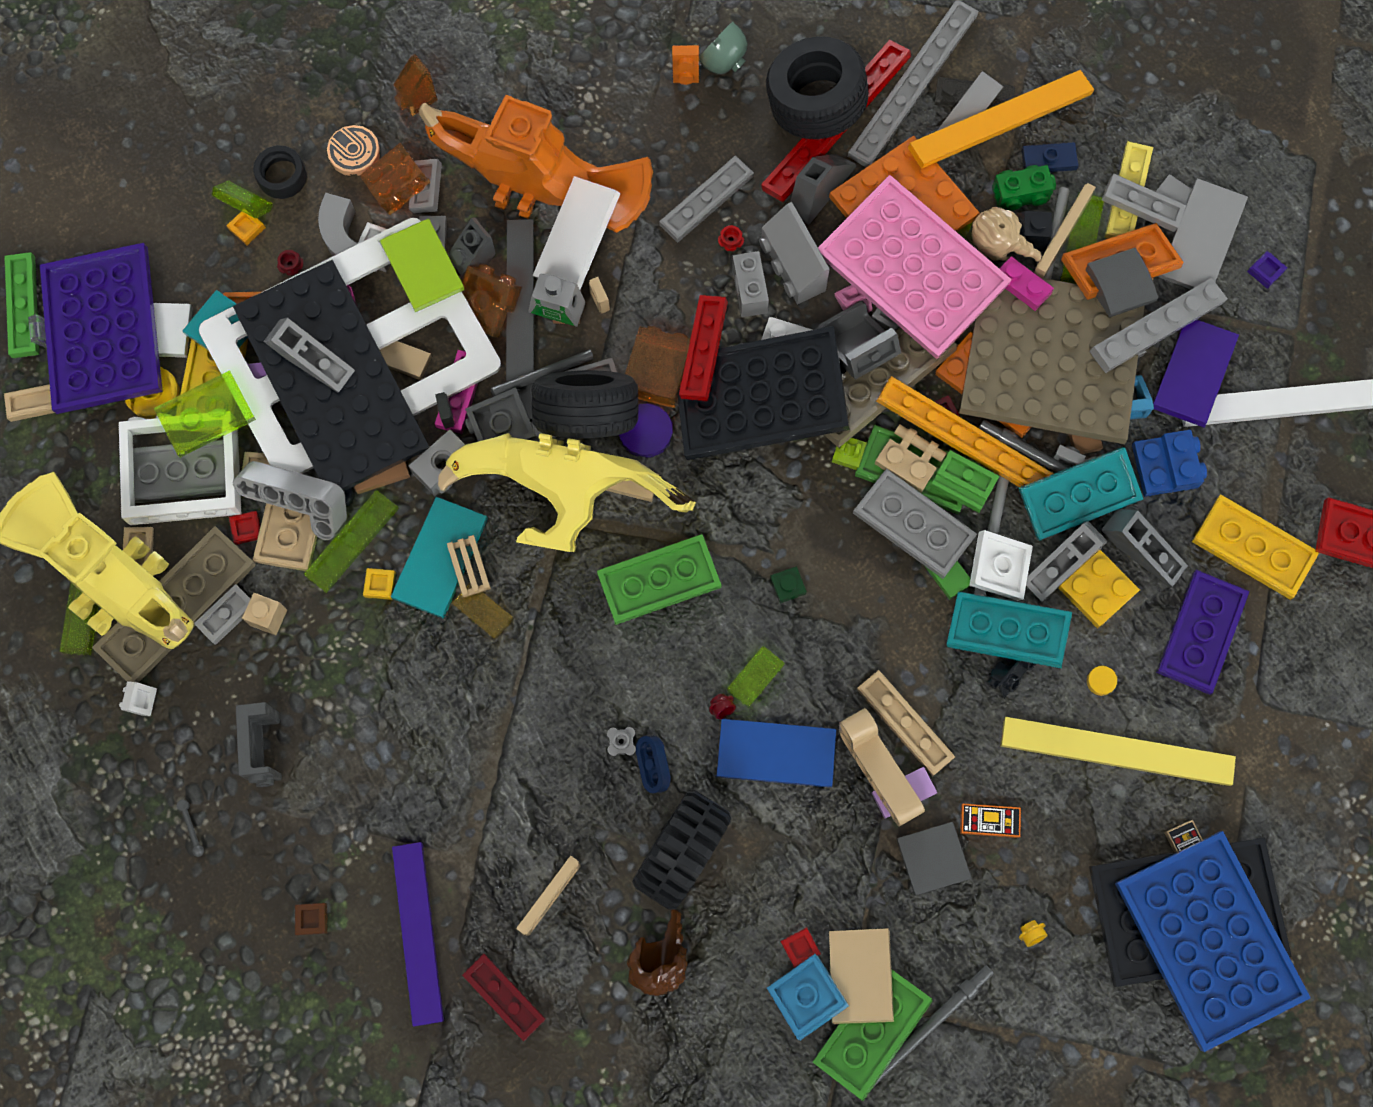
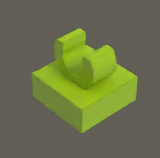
M850 438L841 447H836L832 463L857 470L867 442Z

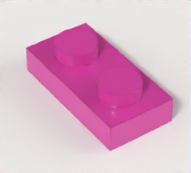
M1012 256L999 268L1012 279L1005 289L1034 311L1044 303L1054 290L1051 285Z

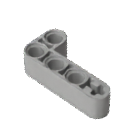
M257 461L249 462L233 480V486L241 496L310 515L313 533L323 540L332 539L346 521L345 494L342 488L333 482Z

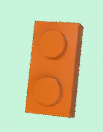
M699 45L672 46L673 83L683 85L699 83Z

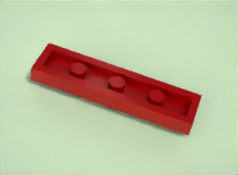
M699 296L679 392L681 399L708 401L728 304L726 297Z

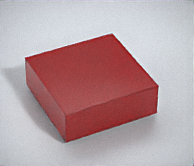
M257 511L229 517L235 545L258 539L261 525Z
M807 927L780 941L794 968L812 955L816 954L819 956L821 954Z

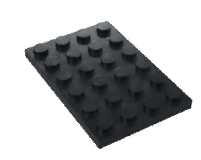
M834 326L719 348L708 401L681 399L679 392L687 355L673 357L686 460L850 430Z
M1265 837L1229 843L1288 956L1292 957ZM1177 852L1089 866L1114 987L1164 979L1115 883Z

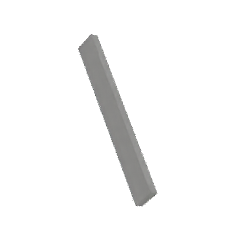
M956 0L849 150L847 157L864 167H868L877 160L978 15V10L960 0Z

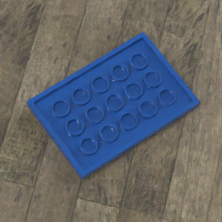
M1223 831L1215 833L1115 883L1200 1051L1206 1052L1311 998Z

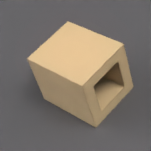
M253 593L242 619L254 628L277 635L287 609L278 601Z

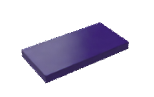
M1195 320L1183 327L1153 402L1154 410L1204 428L1209 419L1239 334L1200 320Z
M1195 570L1156 673L1211 695L1215 689L1250 591Z

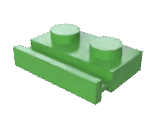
M950 450L930 487L980 513L1000 476Z

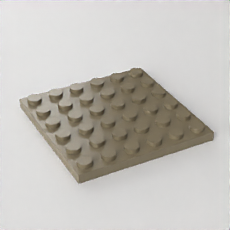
M1043 278L1054 290L1044 303L1034 311L1008 290L1004 289L975 319L959 414L1125 445L1128 439L1138 355L1105 373L1089 351L1095 345L1142 319L1145 306L1109 318L1098 299L1095 297L1087 300L1077 284Z

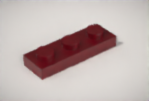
M483 954L462 975L523 1041L546 1020L486 954Z

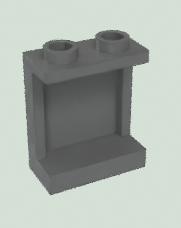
M863 301L854 304L817 326V329L834 326L840 365L855 380L901 354L897 333L892 328L885 331L869 316L866 304Z
M266 702L236 705L239 776L247 779L249 783H256V787L273 786L274 781L282 780V774L268 766L265 767L263 725L279 724V712Z

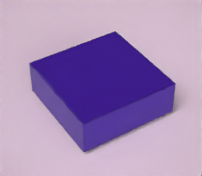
M1266 251L1247 272L1268 289L1287 270V267L1270 252Z

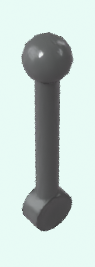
M182 799L178 801L177 809L183 813L194 846L192 853L194 856L200 857L204 853V848L199 845L188 812L190 804Z

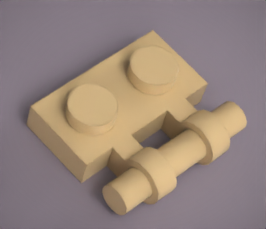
M899 424L894 434L903 439L899 445L890 439L876 459L875 465L883 470H890L922 493L937 470V467L929 463L930 459L933 457L942 462L947 453L938 448L939 444L934 441L928 442L917 435L918 432L913 428L907 429ZM911 444L924 452L921 457L908 450Z

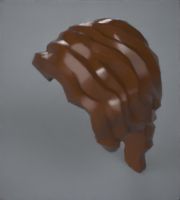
M677 909L671 910V919L665 932V938L658 942L646 943L645 938L640 937L635 943L629 959H627V965L630 968L628 982L640 989L644 994L659 996L673 992L686 979L685 972L688 965L686 961L687 949L681 945L683 941L681 933L682 924L680 922L681 913Z

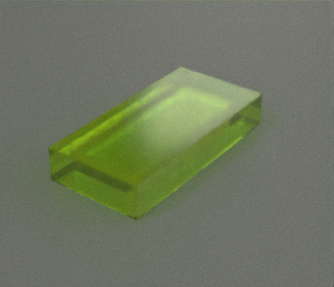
M230 181L218 184L212 190L213 197L254 218L271 212L273 203Z
M762 646L729 685L727 691L749 708L784 667L785 663L766 647Z

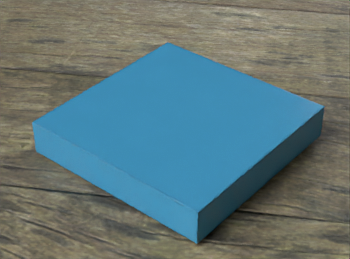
M816 954L767 987L796 1038L800 1041L849 1007V1004Z

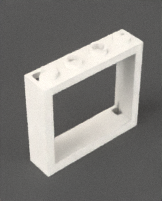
M217 409L209 414L187 412L184 413V416L177 417L162 414L156 416L155 419L132 417L128 421L119 422L121 518L129 525L242 514L241 495L236 492L233 486V480L240 473L238 425L237 419L232 412ZM223 427L226 497L135 506L133 435Z

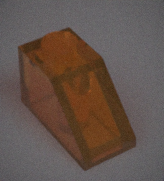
M416 54L412 55L393 85L397 94L394 96V99L402 110L407 109L411 116L419 113V108L423 103L431 105L438 99L430 72Z

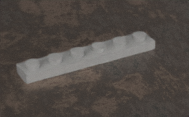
M1210 278L1095 345L1089 352L1103 371L1107 373L1219 307L1228 298L1215 281Z

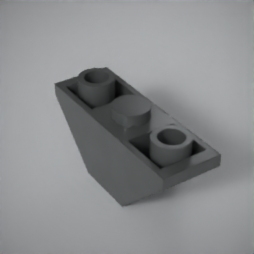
M836 154L812 157L796 177L790 201L804 223L809 225L830 200V192L843 184L856 168L855 163Z
M471 218L449 251L448 257L463 286H465L484 272L496 253L491 236L476 218Z

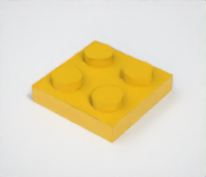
M1101 550L1094 554L1058 587L1097 629L1140 591Z

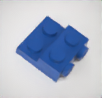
M1191 430L1166 433L1161 438L1135 441L1132 444L1144 497L1197 489L1207 477L1206 465L1204 462L1199 463L1197 455L1200 452L1199 438L1197 436L1193 437Z

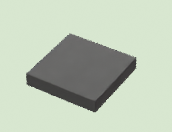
M953 822L896 839L914 896L972 879Z

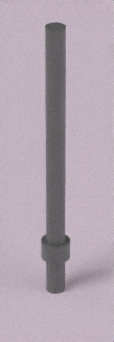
M983 420L979 426V429L1056 473L1069 468V466L1014 437V433L1006 428L1002 430L986 420Z
M987 965L970 980L966 979L958 986L959 990L905 1040L875 1085L967 999L971 1001L979 993L978 989L994 975Z

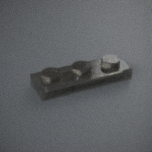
M938 77L934 105L955 108L974 81ZM1002 85V90L987 109L1013 99L1015 96V86Z

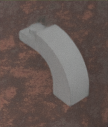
M325 193L319 209L318 222L322 238L333 257L358 244L351 240L348 235L349 227L355 215V209L350 199ZM390 264L378 270L387 272Z

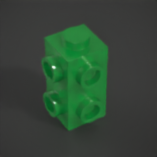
M1032 165L1024 170L1014 172L1012 170L1003 171L996 175L992 185L996 205L998 208L1014 211L1025 205L1033 204L1034 206L1045 204L1050 200L1053 191L1056 189V180L1054 175L1050 174L1048 165L1040 167Z

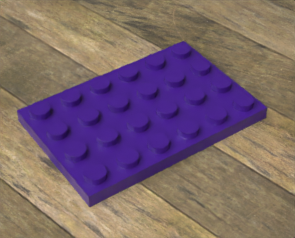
M144 243L41 264L40 273L52 411L60 414L163 392L148 247Z

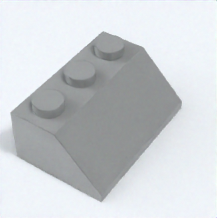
M790 202L762 227L759 243L764 253L770 254L772 258L771 264L776 275L781 274L785 281L783 285L787 295L790 298L793 297L798 305L826 291L829 267L796 208Z

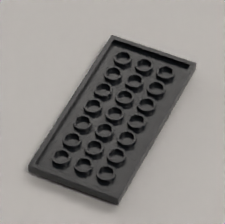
M333 259L233 306L319 479L333 482L345 491L430 448ZM289 318L355 370L339 392H336L263 342L280 319Z

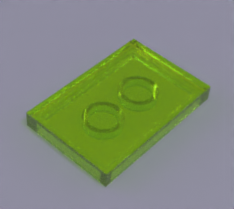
M231 371L221 374L154 408L180 458L256 420Z

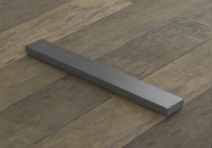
M533 219L507 220L506 382L534 371V314L528 312L534 291ZM533 383L517 389L530 422H532L531 387Z

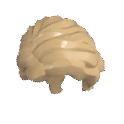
M992 207L980 213L974 220L972 240L978 251L985 257H989L993 261H1007L1009 258L1007 254L1015 252L1024 257H1032L1038 262L1041 260V252L1035 249L1032 243L1026 241L1024 236L1020 235L1022 224L1014 212Z

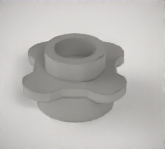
M627 727L625 730L610 728L608 730L607 736L610 739V746L607 748V751L611 756H616L617 754H627L630 756L635 753L636 747L633 745L635 730L633 728ZM620 739L624 740L623 744L619 743Z

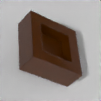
M327 903L295 905V935L327 934Z

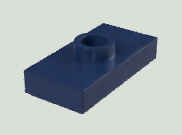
M1075 142L1023 146L1021 150L1024 169L1032 165H1038L1039 167L1048 165L1049 172L1075 171L1079 166Z

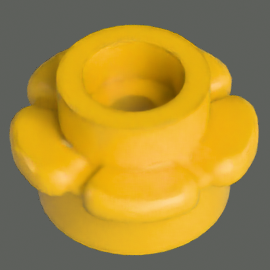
M1035 920L1025 924L1020 928L1022 933L1019 935V939L1023 940L1027 947L1041 942L1048 936L1044 930L1045 924L1040 923L1038 925Z

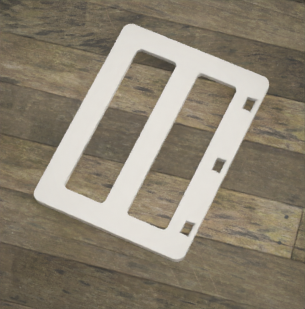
M409 218L287 280L333 259L347 286L390 264L379 240L421 221L417 218ZM462 292L416 313L411 303H408L367 324L380 350L441 318H445L465 350V358L401 390L413 416L436 405L435 394L445 392L448 398L496 374L500 370V359ZM231 307L203 321L199 327V333L269 464L300 474L313 469L314 467L301 442L296 445L290 444L272 411V405L280 400L268 376L256 379L237 346L238 340L247 336L240 321L231 325L228 320L229 317L236 314L234 308Z

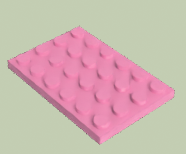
M891 175L818 247L827 264L936 359L949 348L1012 280Z

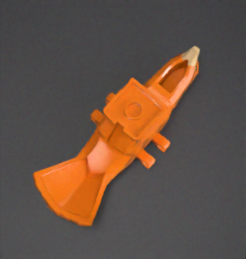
M505 95L491 125L455 112L432 108L427 103H423L419 108V115L425 123L428 138L434 144L471 169L475 168L490 183L499 186L493 197V200L496 201L495 207L506 209L512 191L523 195L517 209L520 210L519 216L527 219L532 214L536 200L548 205L562 206L574 176L621 193L606 227L616 233L624 228H628L634 220H637L648 205L653 175L651 160L648 157L605 167H596L583 161L564 145V134L552 124L550 110Z

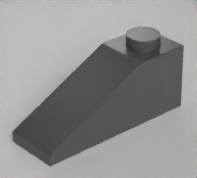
M1118 509L1102 528V532L1118 549L1169 587L1174 586L1188 567L1183 559L1138 510Z

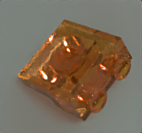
M401 143L360 175L369 191L389 215L399 210L409 199L420 193L430 183V180Z
M481 263L479 267L468 266L462 282L464 286L462 293L484 332L492 337H499L507 312H514L522 287L515 284L517 279L503 273H501V276L495 275V268Z

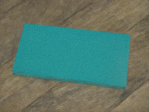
M1125 447L1117 448L1018 488L1038 540L1143 500Z
M436 497L391 598L444 619L459 585L447 543H455L462 538L465 540L474 535L476 543H478L488 517ZM471 545L466 546L469 559L473 554ZM459 548L455 551L462 574H464L466 566Z
M958 592L947 647L1062 669L1072 612Z

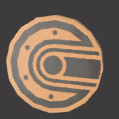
M351 125L341 128L330 138L327 147L328 158L335 170L348 176L350 174H357V176L366 174L375 167L380 157L378 139L372 131L363 126Z

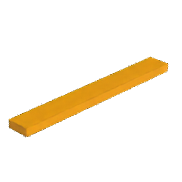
M1078 70L910 142L908 149L922 169L1088 97L1093 93L1094 88L1083 72Z
M892 376L888 379L876 400L879 404L1018 487L1054 474Z

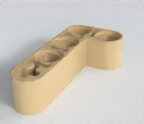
M864 708L839 723V732L843 742L894 822L900 827L925 812L919 797L878 736V727L869 711Z

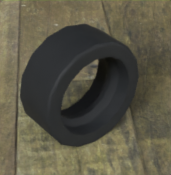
M275 145L268 147L259 153L254 161L253 172L255 179L262 191L272 198L286 199L293 197L302 190L306 183L307 172L299 154L288 146ZM279 161L293 163L295 173L286 182L275 184L266 180L265 173L272 164Z

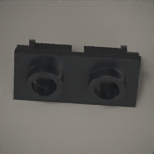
M1004 658V660L1011 664L1007 666L999 661L987 676L989 679L986 683L993 689L999 687L1001 695L1005 699L1010 692H1014L1018 688L1022 676L1027 670H1032L1036 665L1035 663Z

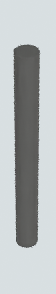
M588 349L491 388V393L494 397L515 387L517 389L534 383L537 378L543 375L562 372L593 360V354Z

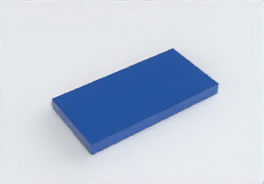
M722 719L717 777L832 788L836 729Z

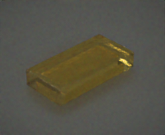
M471 583L466 586L467 590L472 588ZM461 592L452 602L453 606L494 640L513 620L509 613L483 592L463 597Z

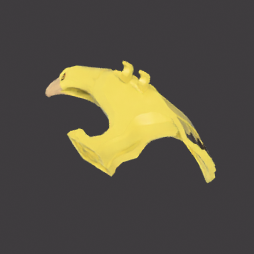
M509 433L498 437L466 444L450 455L446 461V466L438 478L440 490L445 491L448 486L471 475L498 474L510 477L521 485L541 494L554 506L558 514L556 524L546 532L535 527L526 528L517 537L516 542L567 552L576 551L575 542L579 532L592 521L595 498L620 482L633 481L654 493L672 510H677L678 512L687 513L688 511H693L696 504L693 499L681 490L664 481L661 476L637 460L590 451V445L580 444V440L568 438V447L564 446V441L552 439V435L542 433L539 434L540 442L514 438Z
M55 472L40 475L32 483H29L21 491L17 492L0 512V544L20 552L44 558L82 592L68 607L82 620H85L91 614L93 605L97 604L101 609L89 619L87 624L101 636L109 631L113 619L123 626L131 627L135 631L150 637L168 649H174L179 646L191 633L194 627L193 621L177 606L170 595L164 590L162 584L153 577L165 571L169 563L154 551L148 556L143 565L140 566L135 560L143 558L150 551V548L135 536L123 550L119 549L116 546L117 543L81 513H77L69 494Z

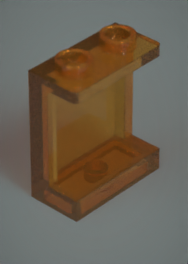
M648 326L647 328L639 327L625 372L638 385V399L672 408L676 407L677 393L684 373L690 339L686 335L681 333H665L654 326Z

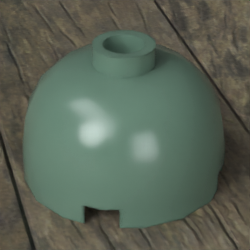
M734 22L730 23L699 56V61L703 67L715 74H725L731 69L736 72L746 62L742 58L748 47L745 34Z

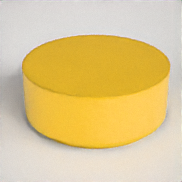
M1107 666L1095 667L1087 676V686L1096 695H1107L1116 688L1117 676Z

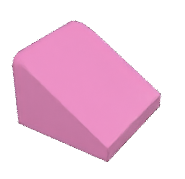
M853 285L834 293L843 311L860 301L866 304L868 313L873 309L871 301Z

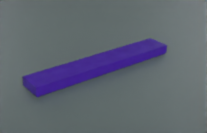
M418 842L392 847L412 1025L415 1027L444 1022L423 843Z

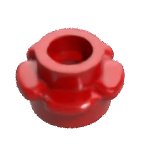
M730 225L721 230V235L718 237V243L721 247H725L726 251H735L737 248L742 247L744 238L742 237V231L738 227Z

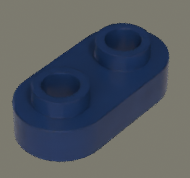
M654 735L643 736L636 744V756L643 786L649 793L665 792L669 788L671 777L663 742Z

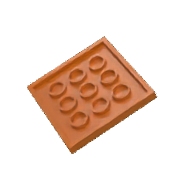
M912 136L829 194L832 202L848 218L891 175L956 232L973 222L980 212L937 162L925 168H920L908 149L910 142L917 140L915 136Z

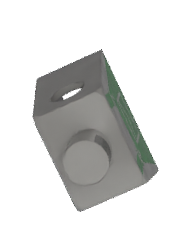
M540 274L531 297L528 312L577 327L585 306V300L577 284L560 279L557 276Z

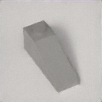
M289 318L280 319L263 341L284 358L336 392L342 389L355 371Z
M1089 521L1083 523L1027 576L1026 586L1041 601H1044L1108 541Z

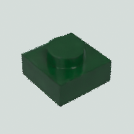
M797 566L770 575V580L779 603L806 595L807 591Z

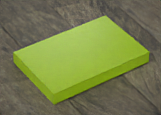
M429 218L379 240L415 313L464 291V286Z

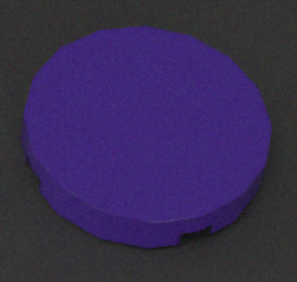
M638 404L637 424L629 432L620 434L619 439L623 447L632 455L645 456L646 458L654 457L663 453L670 445L673 435L672 421L669 415L659 406Z

